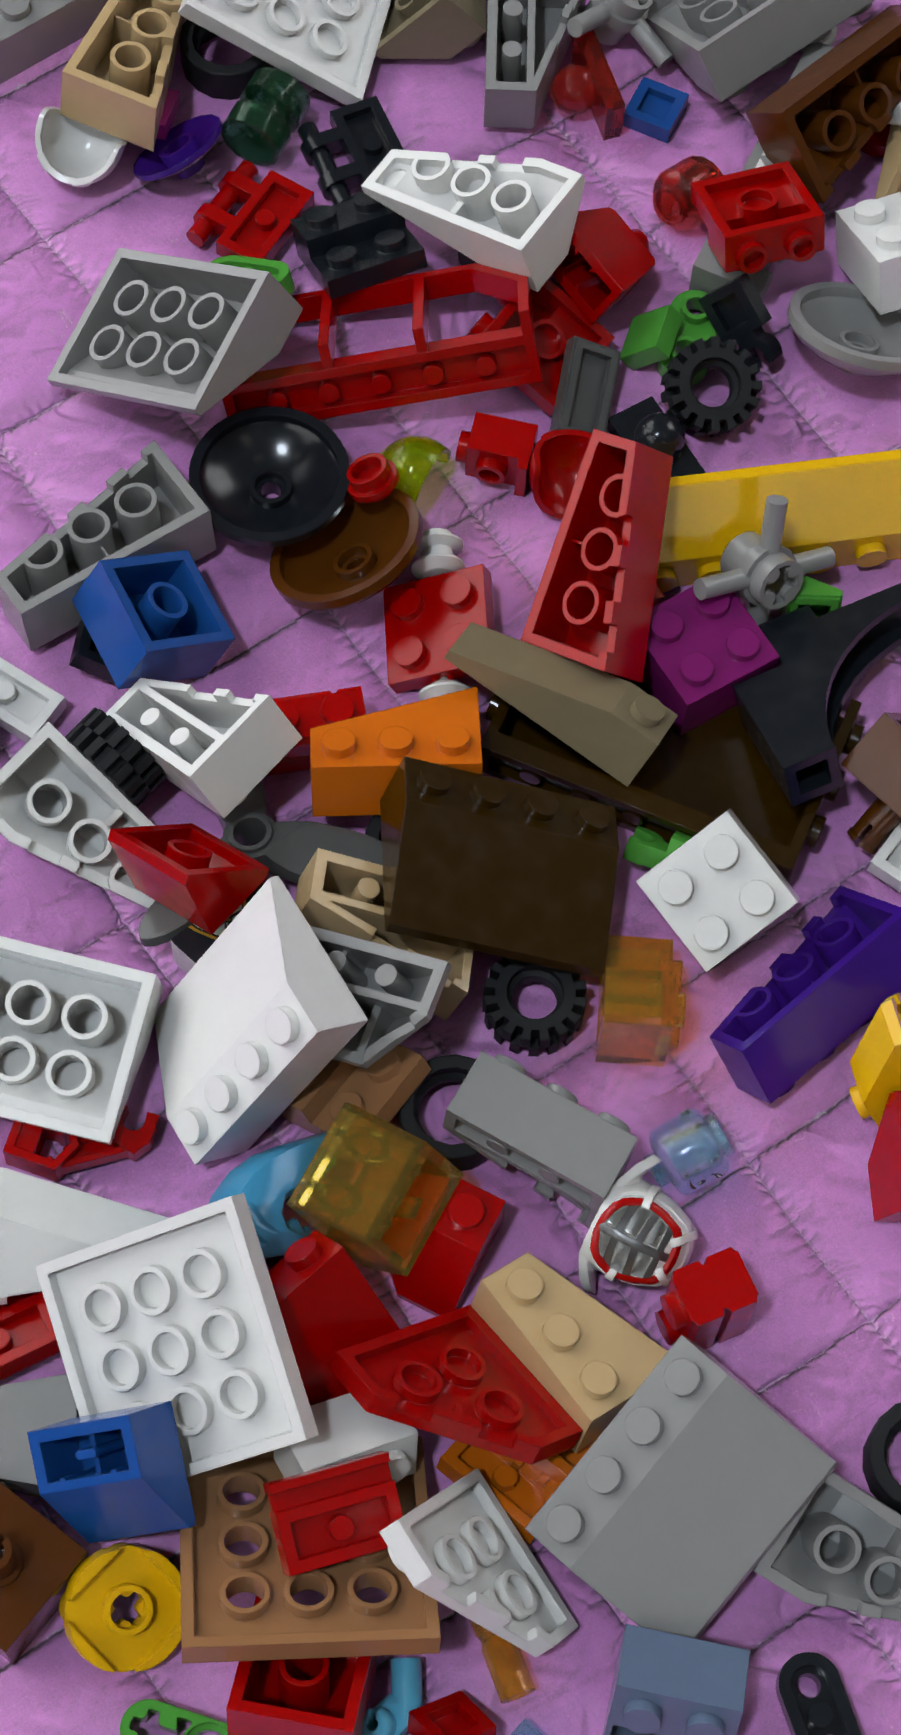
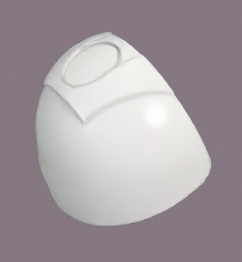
M45 107L38 117L35 129L37 157L44 170L58 181L76 188L89 187L91 184L107 177L115 169L127 144V141L60 115V108Z

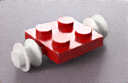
M431 528L423 532L421 543L415 554V557L418 559L411 565L412 574L420 580L388 587L383 590L388 685L397 694L423 688L418 694L419 701L469 689V686L456 681V679L469 677V675L444 657L471 622L495 631L491 572L484 564L465 568L464 561L457 557L464 547L462 539L444 528Z

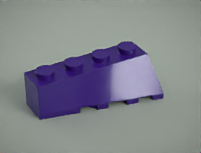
M841 885L829 898L833 905L829 913L823 919L820 916H813L801 930L805 940L793 954L781 953L769 967L772 979L766 986L751 988L710 1035L713 1045L738 1089L771 1104L778 1097L788 1093L794 1087L795 1082L817 1063L830 1057L836 1050V1047L859 1027L872 1021L880 1004L887 997L901 992V907Z

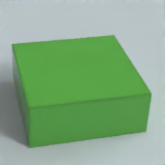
M670 304L634 316L621 351L620 360L630 369L635 370L669 359L683 316Z

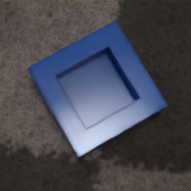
M643 76L623 113L622 126L668 143L687 108L689 94Z

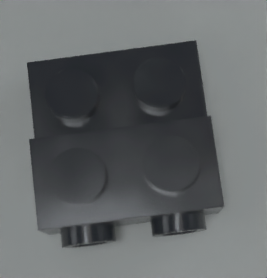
M358 191L347 201L332 206L310 207L301 216L290 219L299 258L331 300L428 267L425 250L407 229L405 218L371 198L363 191Z

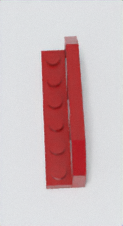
M473 263L399 276L332 300L324 290L291 295L303 307L296 323L320 319L318 350L321 361L255 372L222 400L227 417L251 408L276 406L296 409L317 419H325L542 382V367L533 326L532 297L528 277ZM477 292L518 303L521 323L519 327L428 342L429 300ZM413 303L412 331L415 345L334 358L338 316Z

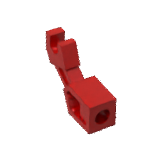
M126 1105L111 1145L14 1121L4 1146L3 1154L6 1164L59 1182L67 1173L124 1158H130L135 1162L152 1149L161 1123L160 1115L147 1112L144 1125L138 1130H129L124 1126V1122L129 1114L128 1106ZM46 1139L59 1142L61 1146H65L55 1159L52 1156L46 1158L40 1155Z

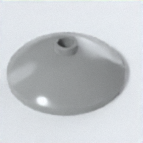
M845 282L814 283L800 288L792 295L787 311L789 323L798 338L824 361L853 375L870 377L901 375V309L880 315L855 284Z

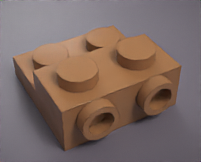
M397 1045L367 1069L332 1059L281 1113L280 1117L313 1134L328 1131L337 1142L338 1147L362 1158L432 1069L424 1056L401 1045Z

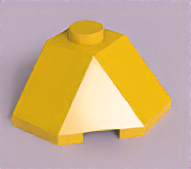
M899 992L887 997L880 1004L850 1060L857 1084L849 1088L852 1101L861 1118L864 1120L872 1117L878 1127L889 1094L894 1091H901V995Z

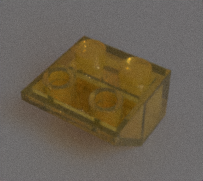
M344 1103L287 1205L323 1235L343 1246L348 1255L362 1267L408 1276L464 1174L426 1141L354 1104Z

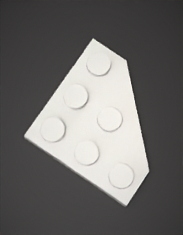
M478 1468L379 1531L388 1546V1553L392 1562L400 1571L406 1574L414 1588L536 1658L556 1646L579 1627Z

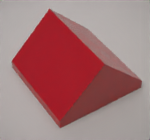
M193 823L112 828L108 836L112 848L137 890L211 935L267 878L269 870L265 865Z

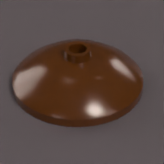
M396 488L393 489L386 499L376 503L357 502L352 499L348 492L347 499L339 514L319 533L298 543L274 547L270 559L272 582L279 594L287 602L300 608L335 610L361 603L390 586L409 566L423 536L422 516L412 498Z

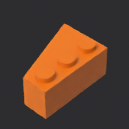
M473 687L310 728L313 817L381 815L380 799L404 756L482 775L478 688Z

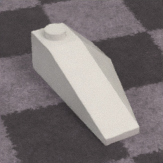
M391 149L361 187L363 192L476 263L527 276L530 289L538 292L568 255L585 179L583 174L542 158L525 157L523 164L499 163L495 155H480L478 161L451 160L446 152Z
M48 721L0 769V834L8 842L149 909L155 900L134 887L112 848L108 836L112 828L155 825Z

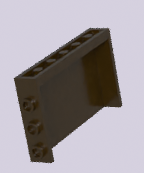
M610 674L635 684L637 687L645 691L647 694L651 695V693L649 692V690L643 682L641 683L614 674ZM495 693L491 698L485 719L491 722L481 741L482 772L502 780L615 806L617 826L635 832L637 826L650 829L659 834L668 844L676 830L693 837L731 808L788 883L804 846L815 849L827 820V818L818 815L823 800L834 803L840 790L839 787L792 807L741 724L737 706L682 735H679L674 726L671 725L657 748L628 787ZM851 699L844 718L838 717L835 729L834 745L836 746L839 762L843 753L849 755L859 743L865 726L856 723L862 703ZM841 770L842 779H844L846 772Z

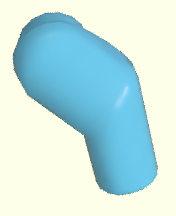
M421 1658L390 1659L391 1693L373 1709L366 1711L361 1732L363 1735H405L408 1732L409 1711L423 1706Z

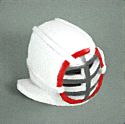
M655 1154L626 1171L613 1184L600 1206L579 1251V1280L585 1292L596 1294L597 1270L604 1273V1278L610 1282L616 1279L631 1285L654 1287L663 1285L667 1287L671 1281L673 1271L686 1266L690 1260L695 1240L698 1238L696 1227L692 1225V1221L678 1203L666 1195L661 1187L654 1184L651 1185L642 1179L643 1174L662 1161Z

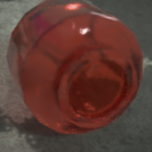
M692 155L662 171L654 181L653 207L657 216L667 225L680 231H691L705 224L691 201V183L723 176L721 170L707 158Z

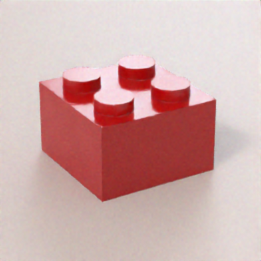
M258 1596L255 1598L254 1606L261 1601ZM379 1656L239 1661L226 1708L228 1735H361Z

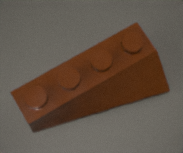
M890 5L746 113L766 157L773 164L789 161L817 203L824 204L834 191L833 183L843 171H850L862 156L859 151L874 132H881L892 119L890 112L901 100V5Z

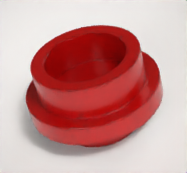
M370 453L356 459L347 470L346 476L349 481L347 490L352 499L357 502H380L386 499L398 484L399 471L395 464L387 460L382 454Z

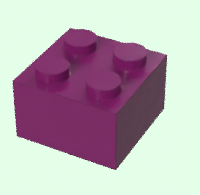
M692 586L653 607L642 682L652 696L678 715L672 725L679 735H682L737 706L733 685L776 668L780 655L734 592L699 600L695 596Z

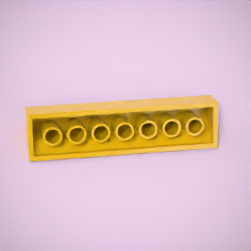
M901 449L671 477L657 572V586L664 593L677 586L693 585L694 581L698 578L718 574L719 572L722 573L720 561L723 551L729 542L739 534L750 531L761 534L766 498L774 494L788 499L781 544L791 550L793 554L829 546L834 550L836 562L833 567L854 564L860 567H873L886 560L901 559ZM833 567L810 572V574L823 573L832 569Z

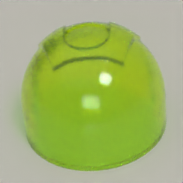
M425 436L400 438L389 444L380 453L387 460L392 461L399 471V481L395 488L405 492L412 498L415 504L424 480L435 461L447 463L451 458V450L437 440Z

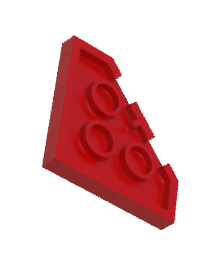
M471 1305L336 1352L329 1368L368 1413L531 1465L574 1448L583 1432L581 1427Z

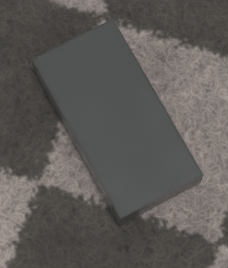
M577 336L567 340L550 431L556 429H575L592 433L593 429L606 432L620 362V351Z

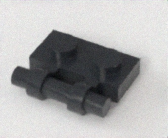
M377 96L330 111V125L332 129L319 132L314 122H306L297 130L302 141L301 152L309 165H314L320 177L317 184L323 197L331 200L333 205L347 201L351 197L349 190L362 185L391 149L404 150ZM344 151L349 164L337 167L332 155Z

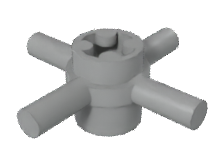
M590 0L582 10V13L570 18L567 22V30L572 37L578 38L588 33L597 42L609 46L618 44L627 33H630L658 69L662 68L674 57L672 52L645 20L648 17L649 7L652 5L653 0Z
M769 495L766 498L761 534L750 531L737 535L723 551L720 561L722 573L696 579L693 583V591L699 600L737 591L740 596L749 602L748 612L757 625L768 621L770 610L782 608L795 598L801 589L803 574L833 567L836 562L835 552L831 547L825 546L793 554L791 550L782 545L788 499L781 495Z

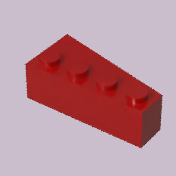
M593 429L521 641L598 670L642 683L673 456L636 441Z

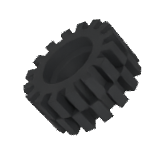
M711 336L706 341H703V338L683 348L666 366L668 370L662 376L660 384L665 386V391L660 394L662 403L668 402L670 409L666 413L671 414L681 422L684 432L687 429L694 430L693 436L703 437L706 434H710V438L718 437L745 422L751 416L750 412L757 407L760 399L756 398V395L762 390V381H756L755 375L760 370L757 363L750 365L747 358L751 356V353L746 348L741 352L735 349L738 342L728 339L723 343L720 342V337ZM704 368H713L724 374L729 383V396L723 405L709 407L697 400L692 389V381L697 371Z
M93 708L65 736L67 741L137 808L167 778L161 766L154 762V757L142 748L143 745L137 739L132 738L128 730L123 726L120 727L114 718L110 715L107 716L101 709Z
M503 957L501 964L495 961L490 968L489 978L486 977L482 1012H485L484 1022L488 1030L494 1029V1039L500 1045L505 1040L510 1042L509 1051L519 1054L521 1047L529 1048L528 1056L538 1057L539 1049L546 1048L548 1055L558 1051L559 1043L562 1042L567 1046L573 1040L574 1032H579L587 1001L585 979L580 980V974ZM530 982L541 983L552 990L556 997L557 1005L546 1017L539 1019L527 1018L521 1015L514 1007L512 1001L514 992L523 984Z

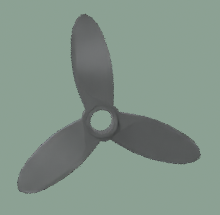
M262 781L225 818L215 813L223 828V837L220 840L268 867V873L297 884L299 877L318 848L382 865V841L347 828L319 822H274L268 816ZM155 901L143 916L138 929L141 944L145 947H151L171 941V938L193 923Z

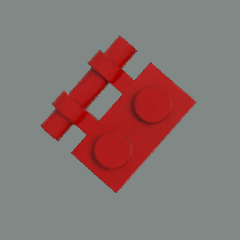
M243 160L235 171H228L218 184L219 192L210 203H203L193 216L195 223L188 230L186 236L191 243L202 247L210 236L219 234L220 237L216 241V254L222 257L239 255L273 260L293 233L290 219L301 216L306 209L314 206V192L273 170H270L259 184L254 181L259 173L257 167L250 161ZM235 203H245L236 216L229 213Z

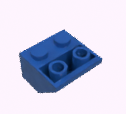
M171 1401L70 1418L27 1432L40 1496L88 1543L185 1529L197 1525Z

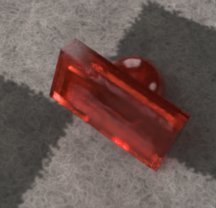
M592 30L578 38L574 37L571 64L558 70L552 80L550 92L552 101L563 112L582 114L591 109L603 140L620 137L623 127L625 103L595 31Z

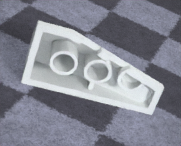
M0 1167V1305L7 1304V1297L42 1291L35 1269L36 1265L168 1219V1217Z

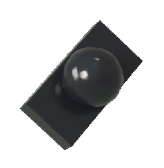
M652 396L609 417L607 430L610 434L636 441L673 456L671 477L706 473L685 443V434L681 422L671 414L664 413Z

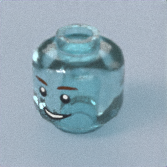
M690 1108L650 1131L649 1143L653 1152L645 1156L644 1159L653 1154L662 1159L660 1163L650 1169L661 1188L671 1182L679 1193L688 1195L725 1175L730 1168L728 1156L735 1153L713 1112L704 1116L699 1110Z

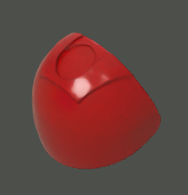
M556 429L543 434L537 442L530 458V484L536 504L549 516L557 519L563 518L592 433L584 430Z

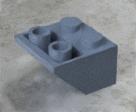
M626 1624L616 1661L602 1735H737L744 1710L750 1650Z

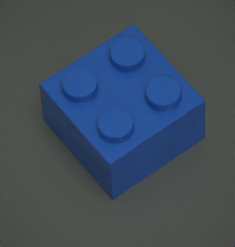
M188 550L100 560L72 598L118 690L131 688L140 678L171 682L204 677L235 640L231 629Z

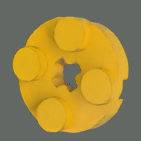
M119 1542L96 1551L77 1567L67 1583L66 1591L60 1598L59 1613L63 1619L65 1634L70 1644L82 1658L103 1671L116 1673L115 1671L127 1672L134 1670L135 1672L151 1669L164 1661L181 1640L180 1572L167 1558L149 1548ZM135 1592L139 1598L133 1606L138 1614L136 1619L130 1623L121 1618L114 1623L111 1618L115 1610L112 1604L119 1595L128 1597Z

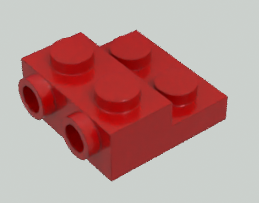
M789 161L691 183V201L708 227V246L725 273L743 271L752 274L762 270L768 263L785 259L804 262L812 258L816 252L824 250L825 214Z
M548 279L538 292L530 289L533 307V326L542 367L543 381L518 385L516 387L546 414L551 416L554 410L567 340L577 336L608 347L615 337L600 323L592 324L576 303L555 283ZM496 298L495 300L503 306L494 318L486 312L467 335L521 326L518 303Z

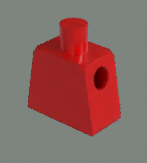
M607 207L578 211L568 255L552 275L593 324L620 302L656 263L655 258L648 251L649 241L646 235L641 230L630 229L615 210Z

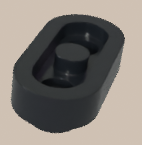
M803 1652L794 1655L783 1665L776 1679V1694L791 1735H862L838 1670L828 1658L814 1652ZM801 1677L812 1679L817 1685L816 1697L811 1699L802 1697L796 1689L797 1679Z

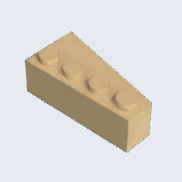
M108 0L62 70L60 115L154 151L180 43L182 25L185 22V18L178 14L182 0Z

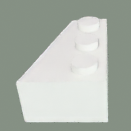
M140 678L106 712L107 716L110 715L120 727L123 726L128 730L129 735L135 740L137 739L143 745L142 748L154 757V762L161 766L167 780L222 818H225L236 806L241 804L252 789L302 739V736L271 696L256 693L253 699L235 697L228 689L216 688L215 692L211 694L197 692L191 684Z

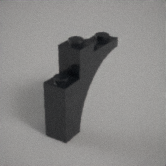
M901 583L819 617H816L810 606L806 605L758 625L780 655L776 668L734 684L733 690L741 724L792 807L844 786L837 750L834 745V734L838 717L848 696L866 672L880 659L901 645Z

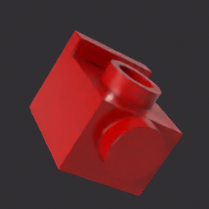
M476 412L471 432L461 431L455 461L466 463L465 475L476 477L487 484L497 485L505 483L514 485V495L524 497L529 481L530 458L537 444L538 425Z

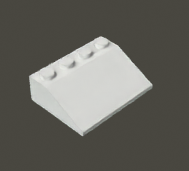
M279 876L270 877L158 1008L155 1030L166 1116L195 1165L246 1152L368 1021Z
M0 936V1117L111 1145L149 1044L164 986L157 974Z

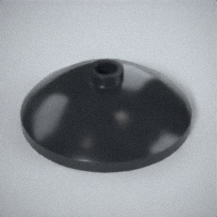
M256 407L224 418L202 437L190 461L189 484L209 508L213 529L231 540L246 545L279 547L306 540L319 533L335 519L343 508L348 496L349 481L346 473L350 465L346 450L340 439L319 419L305 412L286 407ZM268 494L278 495L276 498H264Z

